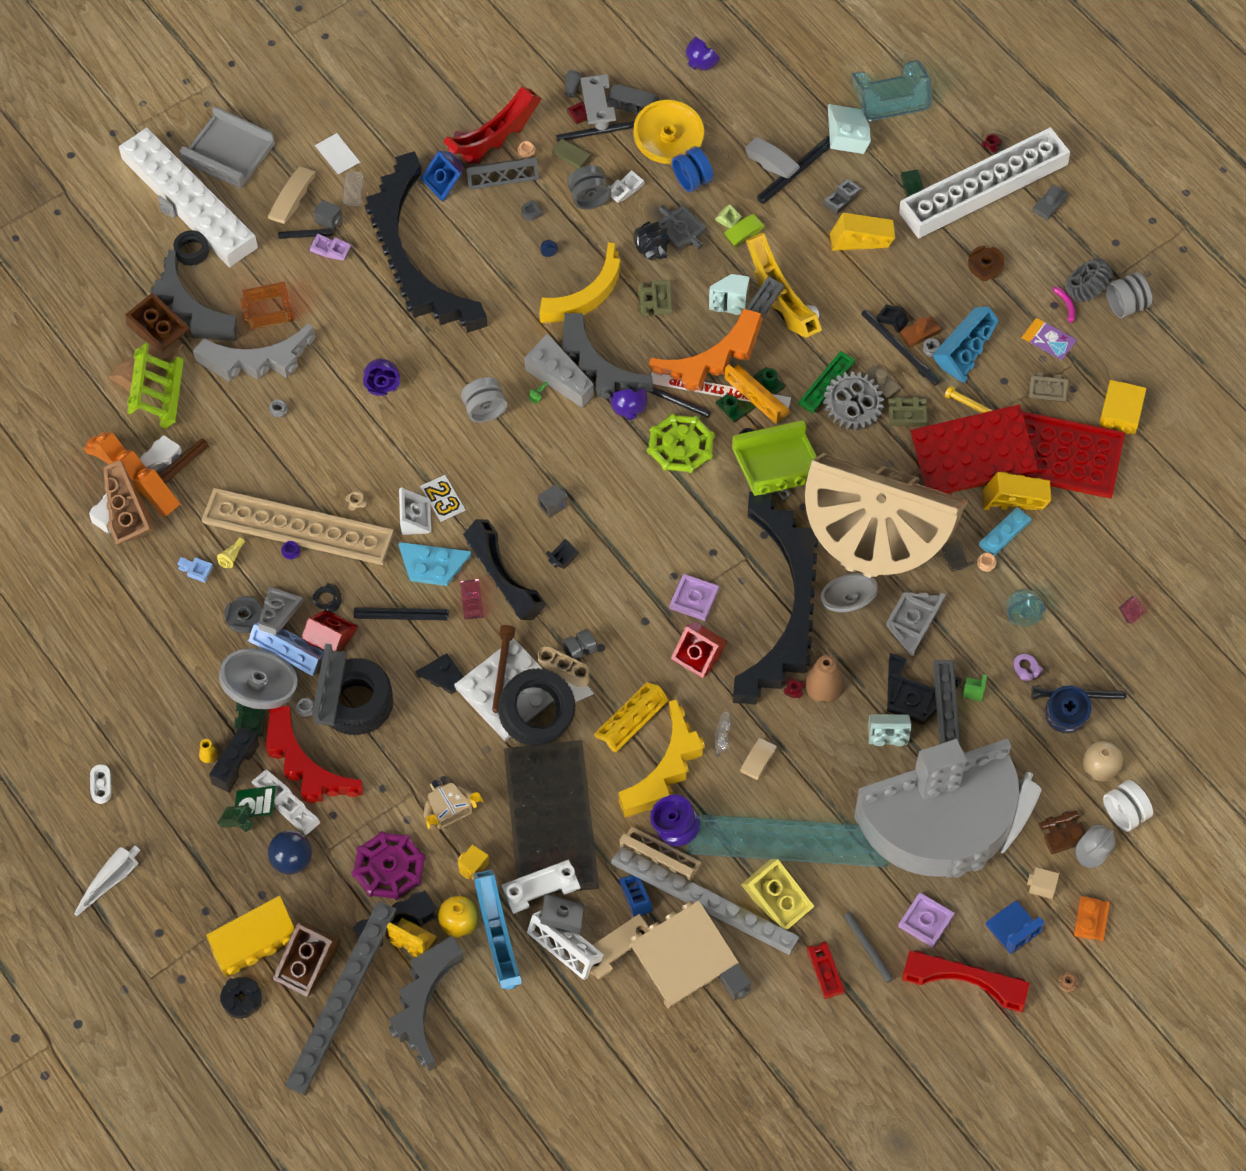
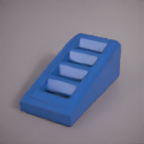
M634 875L619 879L633 917L638 914L641 916L651 913L652 903L641 879ZM637 882V885L627 887V885Z

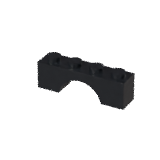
M426 890L416 892L409 899L398 901L392 905V907L397 909L392 924L404 918L420 927L438 918L437 910ZM363 919L353 927L357 940L360 938L369 919Z

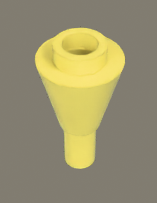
M238 538L234 545L217 555L220 566L223 568L233 567L239 549L245 543L244 539Z

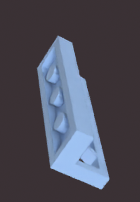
M259 622L253 625L249 642L281 656L288 663L311 676L317 673L320 662L323 659V649L309 645L306 640L284 628L277 635L258 630Z

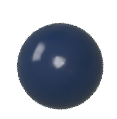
M293 830L280 832L269 843V862L280 873L287 875L297 874L304 870L311 860V844L300 832Z

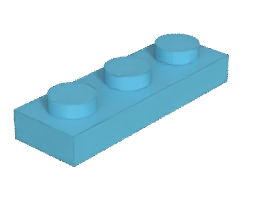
M1017 507L979 542V546L987 553L995 556L1031 523L1032 518Z

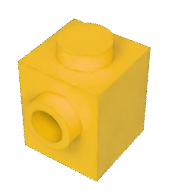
M471 845L467 852H463L458 858L459 873L466 879L471 878L474 880L473 874L484 871L489 864V856L474 845Z

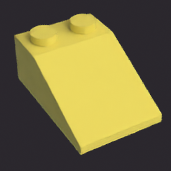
M770 859L741 884L763 912L777 926L788 930L815 907L778 859Z

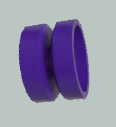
M681 795L663 797L651 810L650 820L652 826L667 845L675 847L688 844L697 836L700 830L701 822L698 814L693 809L691 803Z

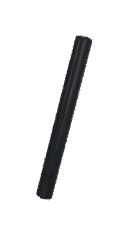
M830 137L824 138L796 162L800 168L789 179L780 176L757 195V200L761 204L767 202L830 148Z

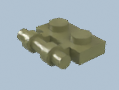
M669 280L651 281V287L647 288L645 283L639 284L637 294L640 298L639 311H641L642 317H647L648 311L653 309L654 315L672 314ZM652 296L653 301H647V297Z
M902 396L888 398V405H895L889 406V426H927L926 406H919L926 405V398H918V396H912V398H902Z

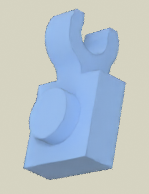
M180 557L177 563L179 565L178 569L187 572L188 577L204 583L213 569L212 563L196 557L193 562Z

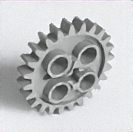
M851 371L850 376L844 372L842 377L837 375L836 381L832 379L831 385L827 386L826 390L828 392L824 393L826 399L823 401V404L827 405L825 411H830L828 418L835 417L833 423L840 422V428L845 424L846 430L850 426H853L854 431H856L858 426L863 430L865 424L870 427L871 421L875 423L877 417L881 415L879 410H882L884 407L881 405L884 398H880L883 392L877 391L879 385H872L874 379L867 380L868 375L862 378L861 372L857 376L854 375L853 371ZM856 386L860 389V391L856 392L852 389V387ZM841 395L844 397L845 400L841 401L837 398V396ZM862 402H868L870 407L864 406ZM847 411H853L855 413V416L849 415Z

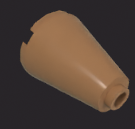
M828 655L821 656L805 679L806 692L809 697L818 702H832L842 694L844 688V681L837 663L833 657Z

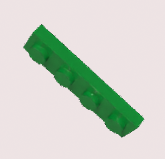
M840 351L798 401V405L814 414L822 405L824 399H826L824 393L828 392L826 388L828 385H831V380L836 381L837 375L842 377L844 372L848 373L855 365L856 360Z

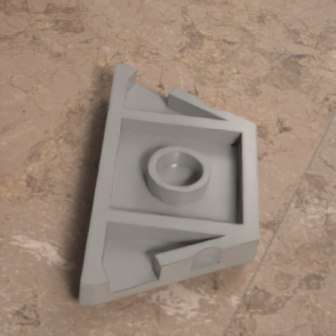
M903 592L886 623V627L911 656L915 654L945 600L946 594L940 593L938 596L928 595V593L914 594Z

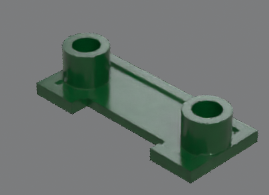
M765 367L754 375V378L771 394H777L785 388V385L777 378V371L773 368ZM729 394L716 401V405L734 423L756 408L753 403L738 400L737 397Z

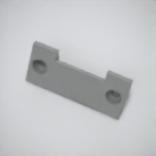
M608 75L580 78L588 125L595 124V127L599 130L607 129L610 121H616L614 107L607 108L604 88H610Z

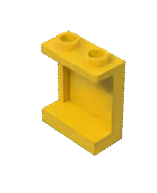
M1110 380L1099 426L1122 431L1126 434H1136L1146 388Z

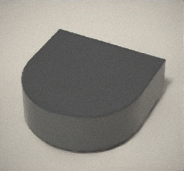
M534 200L525 203L521 208L522 217L529 221L543 215L542 210Z

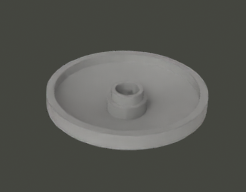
M242 649L231 653L223 660L219 671V682L224 692L234 701L255 709H273L285 705L293 698L298 682L296 672L290 663L281 656L262 649Z

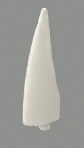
M1026 772L1024 778L1018 781V805L1009 835L1000 850L1002 854L1023 829L1040 796L1042 789L1031 781L1033 774L1030 772Z
M134 845L129 852L119 847L109 858L82 897L74 913L75 916H78L100 896L126 878L139 864L134 858L141 851L137 846Z

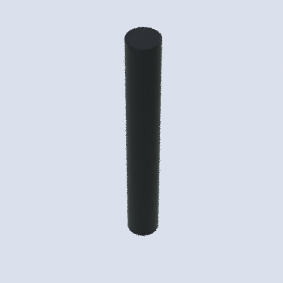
M332 228L278 232V238L316 237L317 233L322 236H332Z

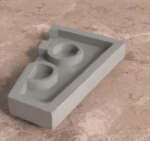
M269 586L258 630L277 635L303 604V598Z

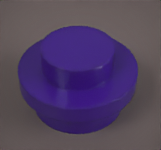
M287 541L282 546L281 553L286 559H295L300 555V546L294 541Z

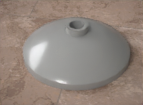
M851 573L840 576L830 581L823 588L821 601L827 609L834 612L847 613L859 610L867 606L875 598L878 592L877 582L874 578L864 576L863 573Z

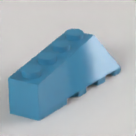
M975 307L932 355L943 371L962 383L966 382L969 370L973 369L977 355L981 354L984 349L982 348L984 342L989 339L999 321L991 308Z

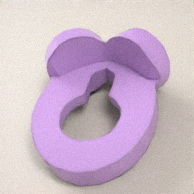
M1028 654L1018 655L1014 659V670L1020 676V680L1031 681L1033 678H1037L1043 671V668L1040 665L1038 666L1035 658ZM1021 660H1028L1030 662L1031 674L1026 669L1020 667L1019 663Z

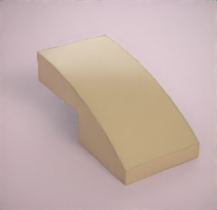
M759 738L743 763L740 772L758 780L766 769L768 761L775 753L777 746Z

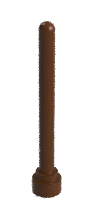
M502 625L499 632L502 645L492 706L494 713H498V702L504 685L509 644L512 638L515 637L516 629L511 625Z

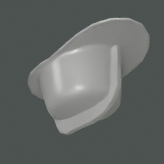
M1094 825L1088 829L1079 840L1075 850L1076 858L1081 865L1086 868H1095L1106 860L1115 846L1113 830L1102 825Z

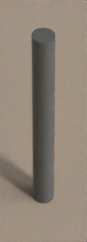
M851 912L844 915L845 920L887 983L891 982L894 979Z

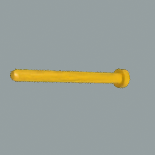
M949 386L946 390L945 397L948 399L954 398L980 413L993 411L956 392V388L953 386Z

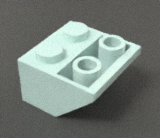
M731 274L711 285L709 310L728 312L734 315L741 314L742 310L747 308L750 277Z
M869 714V744H874L875 746H883L885 744H893L895 746L908 745L911 731L909 715Z

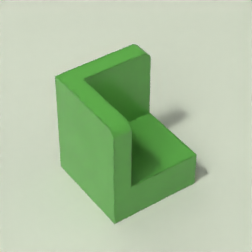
M983 674L982 680L967 677L962 698L982 702L987 675Z

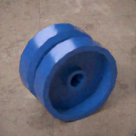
M693 146L686 150L685 154L680 153L672 158L671 164L674 174L680 185L687 192H693L700 187V184L706 185L713 180L714 174L710 162L698 147Z

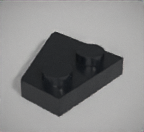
M447 653L415 671L417 677L430 681L432 685L441 687L450 694L457 692L454 684L464 677Z

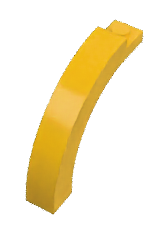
M608 243L603 269L589 286L577 293L564 297H542L540 323L563 322L565 313H583L585 315L599 306L610 295L617 283L621 269L620 258H618L619 251L615 250V243Z

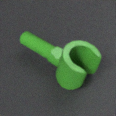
M546 381L536 390L532 389L530 391L529 399L534 404L541 400L542 396L540 393L548 385Z

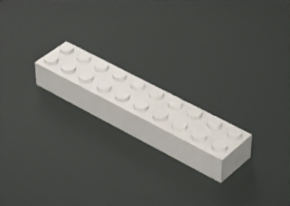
M1050 127L901 200L899 214L919 239L1067 166L1070 151Z
M145 128L118 146L122 160L158 196L160 195L169 201L173 206L174 212L192 230L198 231L205 236L208 247L229 268L258 248L255 235L148 128Z

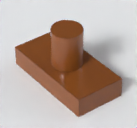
M932 316L918 318L915 324L901 330L900 336L908 347L911 348L941 333V328Z

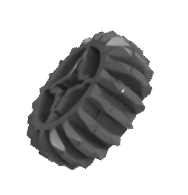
M1101 258L1090 259L1072 271L1073 273L1068 276L1069 279L1066 281L1065 288L1068 295L1077 302L1090 301L1091 298L1101 294L1103 290H1106V286L1110 285V281L1113 279L1112 269Z

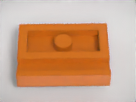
M1080 896L1074 936L1092 940L1098 939L1103 942L1110 902Z

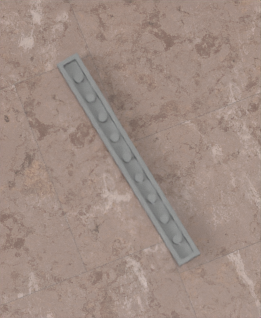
M622 846L612 859V865L686 903L690 901L695 903L699 900L708 914L788 955L791 954L799 941V936Z

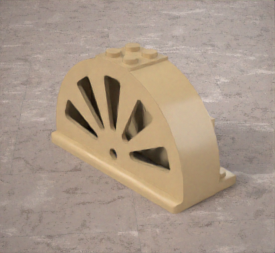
M825 453L812 460L805 489L807 516L819 542L834 558L841 562L840 565L845 566L846 570L863 572V575L869 578L906 572L932 558L953 535L968 500L917 484L918 477L885 466L879 470H874Z

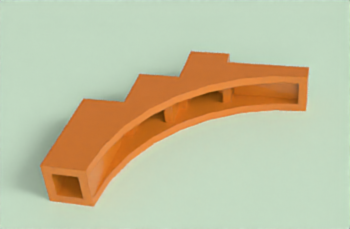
M743 309L730 333L709 350L696 356L679 360L651 358L649 366L652 372L657 375L667 374L676 380L681 378L684 388L689 391H701L707 372L709 371L710 374L716 376L720 374L725 375V367L729 365L732 355L739 360H750L763 321L762 315L755 311Z
M102 432L86 442L87 445L83 449L87 454L93 455L109 465L121 460L136 489L147 499L159 515L168 516L180 505L156 471L146 468L134 451L126 450L113 432Z

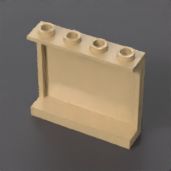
M699 900L695 903L692 901L682 906L683 910L677 914L675 911L665 917L666 921L663 923H654L648 927L649 931L643 935L641 932L631 938L632 942L628 945L629 949L632 948L665 999L664 1004L667 1009L739 963Z

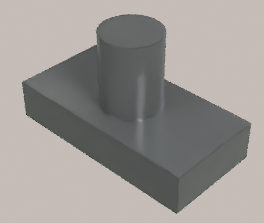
M1053 185L1033 207V212L1048 220L1068 198L1069 193Z

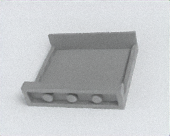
M213 107V117L189 148L183 146L180 149L181 161L242 189L275 145L273 133L268 129L258 127L252 122L249 123L239 116L227 113L224 109Z

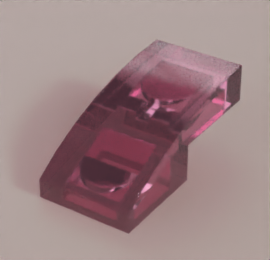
M479 579L460 581L464 620L484 618Z

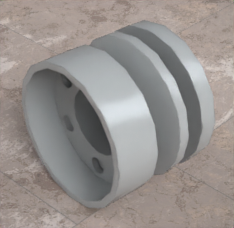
M1139 272L1127 275L1123 280L1118 279L1110 282V285L1106 286L1108 303L1114 314L1120 319L1134 314L1135 311L1139 312L1149 308L1152 305L1150 287L1146 279Z

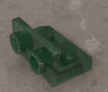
M236 702V711H239L238 717H235V729L242 727L257 736L263 737L265 709H255Z

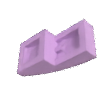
M317 233L310 251L324 257L344 260L351 244L338 238L331 240Z

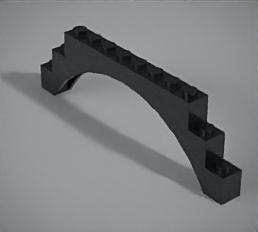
M415 151L395 157L396 165H393L395 173L380 177V193L367 196V204L364 207L367 215H371L370 222L372 228L377 229L376 237L378 242L383 244L381 246L383 254L389 258L387 260L389 268L395 272L393 274L396 284L401 286L399 288L401 297L406 298L405 305L407 311L411 312L414 318L432 312L434 319H438L440 326L459 320L461 327H465L467 333L487 327V316L481 302L456 296L437 287L415 268L402 248L398 228L401 209L409 191L420 178L422 172L421 164Z
M749 491L747 517L767 532L780 548L789 566L794 584V605L787 627L773 649L757 664L735 676L733 703L756 705L757 698H761V688L781 689V682L786 680V672L805 673L806 666H810L811 655H807V649H811L812 638L808 637V632H812L813 620H809V615H813L814 603H810V600L815 596V587L811 586L812 581L816 580V570L812 569L813 564L817 565V553H814V548H818V539L812 529L796 528L797 518H793V511L775 510V500H771L772 493L754 496L753 492Z

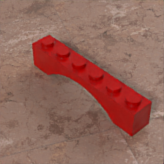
M909 950L902 980L918 985L945 979L966 981L987 991L1003 1008L1023 1012L1030 985L1029 982L1019 977L1010 978L1000 972L992 973L982 967H969L960 961H947L941 956L932 957L918 950Z

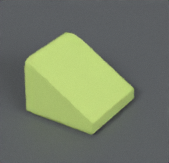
M729 204L722 209L715 220L731 228L742 216Z

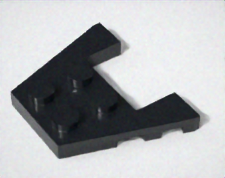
M890 653L887 711L896 715H909L910 720L924 725L937 711L935 688L902 677L901 673L907 659ZM955 676V686L957 689L962 679Z

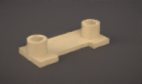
M639 914L593 944L597 950L604 954L602 961L598 962V966L592 965L590 973L595 975L598 980L613 970L610 965L611 962L632 949H629L628 945L632 942L631 938L640 932L645 934L649 931V926Z

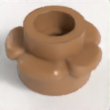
M1065 972L1058 979L1060 988L1066 992L1074 991L1079 984L1078 978L1072 972Z

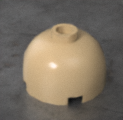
M1098 741L1090 745L1083 757V767L1085 772H1088L1094 780L1102 782L1111 781L1121 772L1123 765L1122 752L1113 743Z

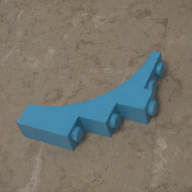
M491 869L474 873L473 879L498 983H500L501 989L516 988L522 982L510 943L494 872Z

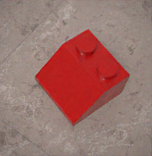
M324 610L308 618L302 639L306 640L309 645L323 650L325 643H330L333 651L341 652L356 632L358 626Z
M697 622L691 623L686 626L671 659L704 678L720 658L727 640Z

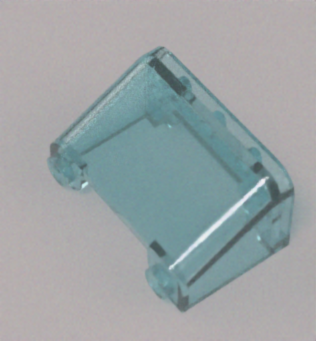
M919 60L906 63L902 69V76L870 82L869 76L865 72L851 73L852 84L861 110L869 121L924 111L931 106L930 76Z

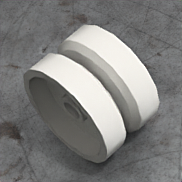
M1126 780L1118 785L1117 790L1113 789L1103 797L1104 806L1111 819L1126 832L1136 828L1139 822H1145L1153 816L1150 800L1134 781Z

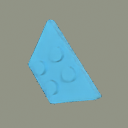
M401 542L398 544L409 580L413 582L448 586L453 580V576L462 569L465 561L471 558V551Z

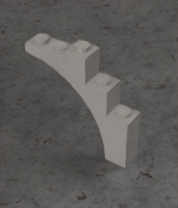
M306 324L298 333L275 345L259 349L228 348L204 338L193 350L196 362L228 382L237 377L240 370L259 380L262 375L264 376L268 372L269 368L288 378L290 374L297 370V357H300L303 350L313 343L315 333L313 326Z

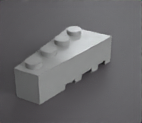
M548 334L525 356L524 362L527 372L542 382L546 381L548 386L583 408L594 396V384Z

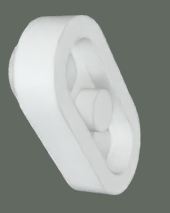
M102 764L94 766L90 772V793L92 799L99 804L108 802L112 795L111 773L109 768ZM100 775H105L102 779L98 778ZM100 793H105L104 796H99Z

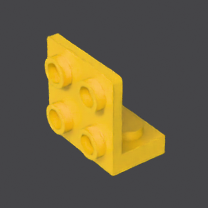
M401 918L397 926L390 922L387 925L391 944L397 948H405L414 957L431 949L437 940V936L404 918Z

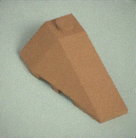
M118 460L103 467L108 501L107 509L109 512L108 525L116 545L140 538L157 530L123 462Z

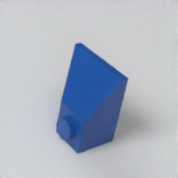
M438 151L420 179L441 201H444L462 174V162L451 152Z

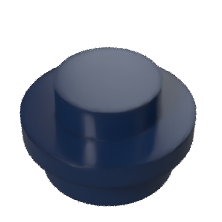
M552 240L542 242L540 252L543 256L551 257L558 251L556 242Z

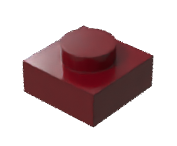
M583 101L567 108V113L576 125L587 120Z

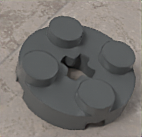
M237 597L232 603L229 602L225 608L224 616L228 628L237 633H251L253 625L260 620L262 607L253 597ZM246 611L248 616L241 618L239 614H243Z

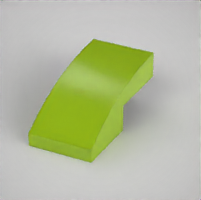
M752 214L733 225L724 235L737 248L749 236L757 235L765 226L755 214Z

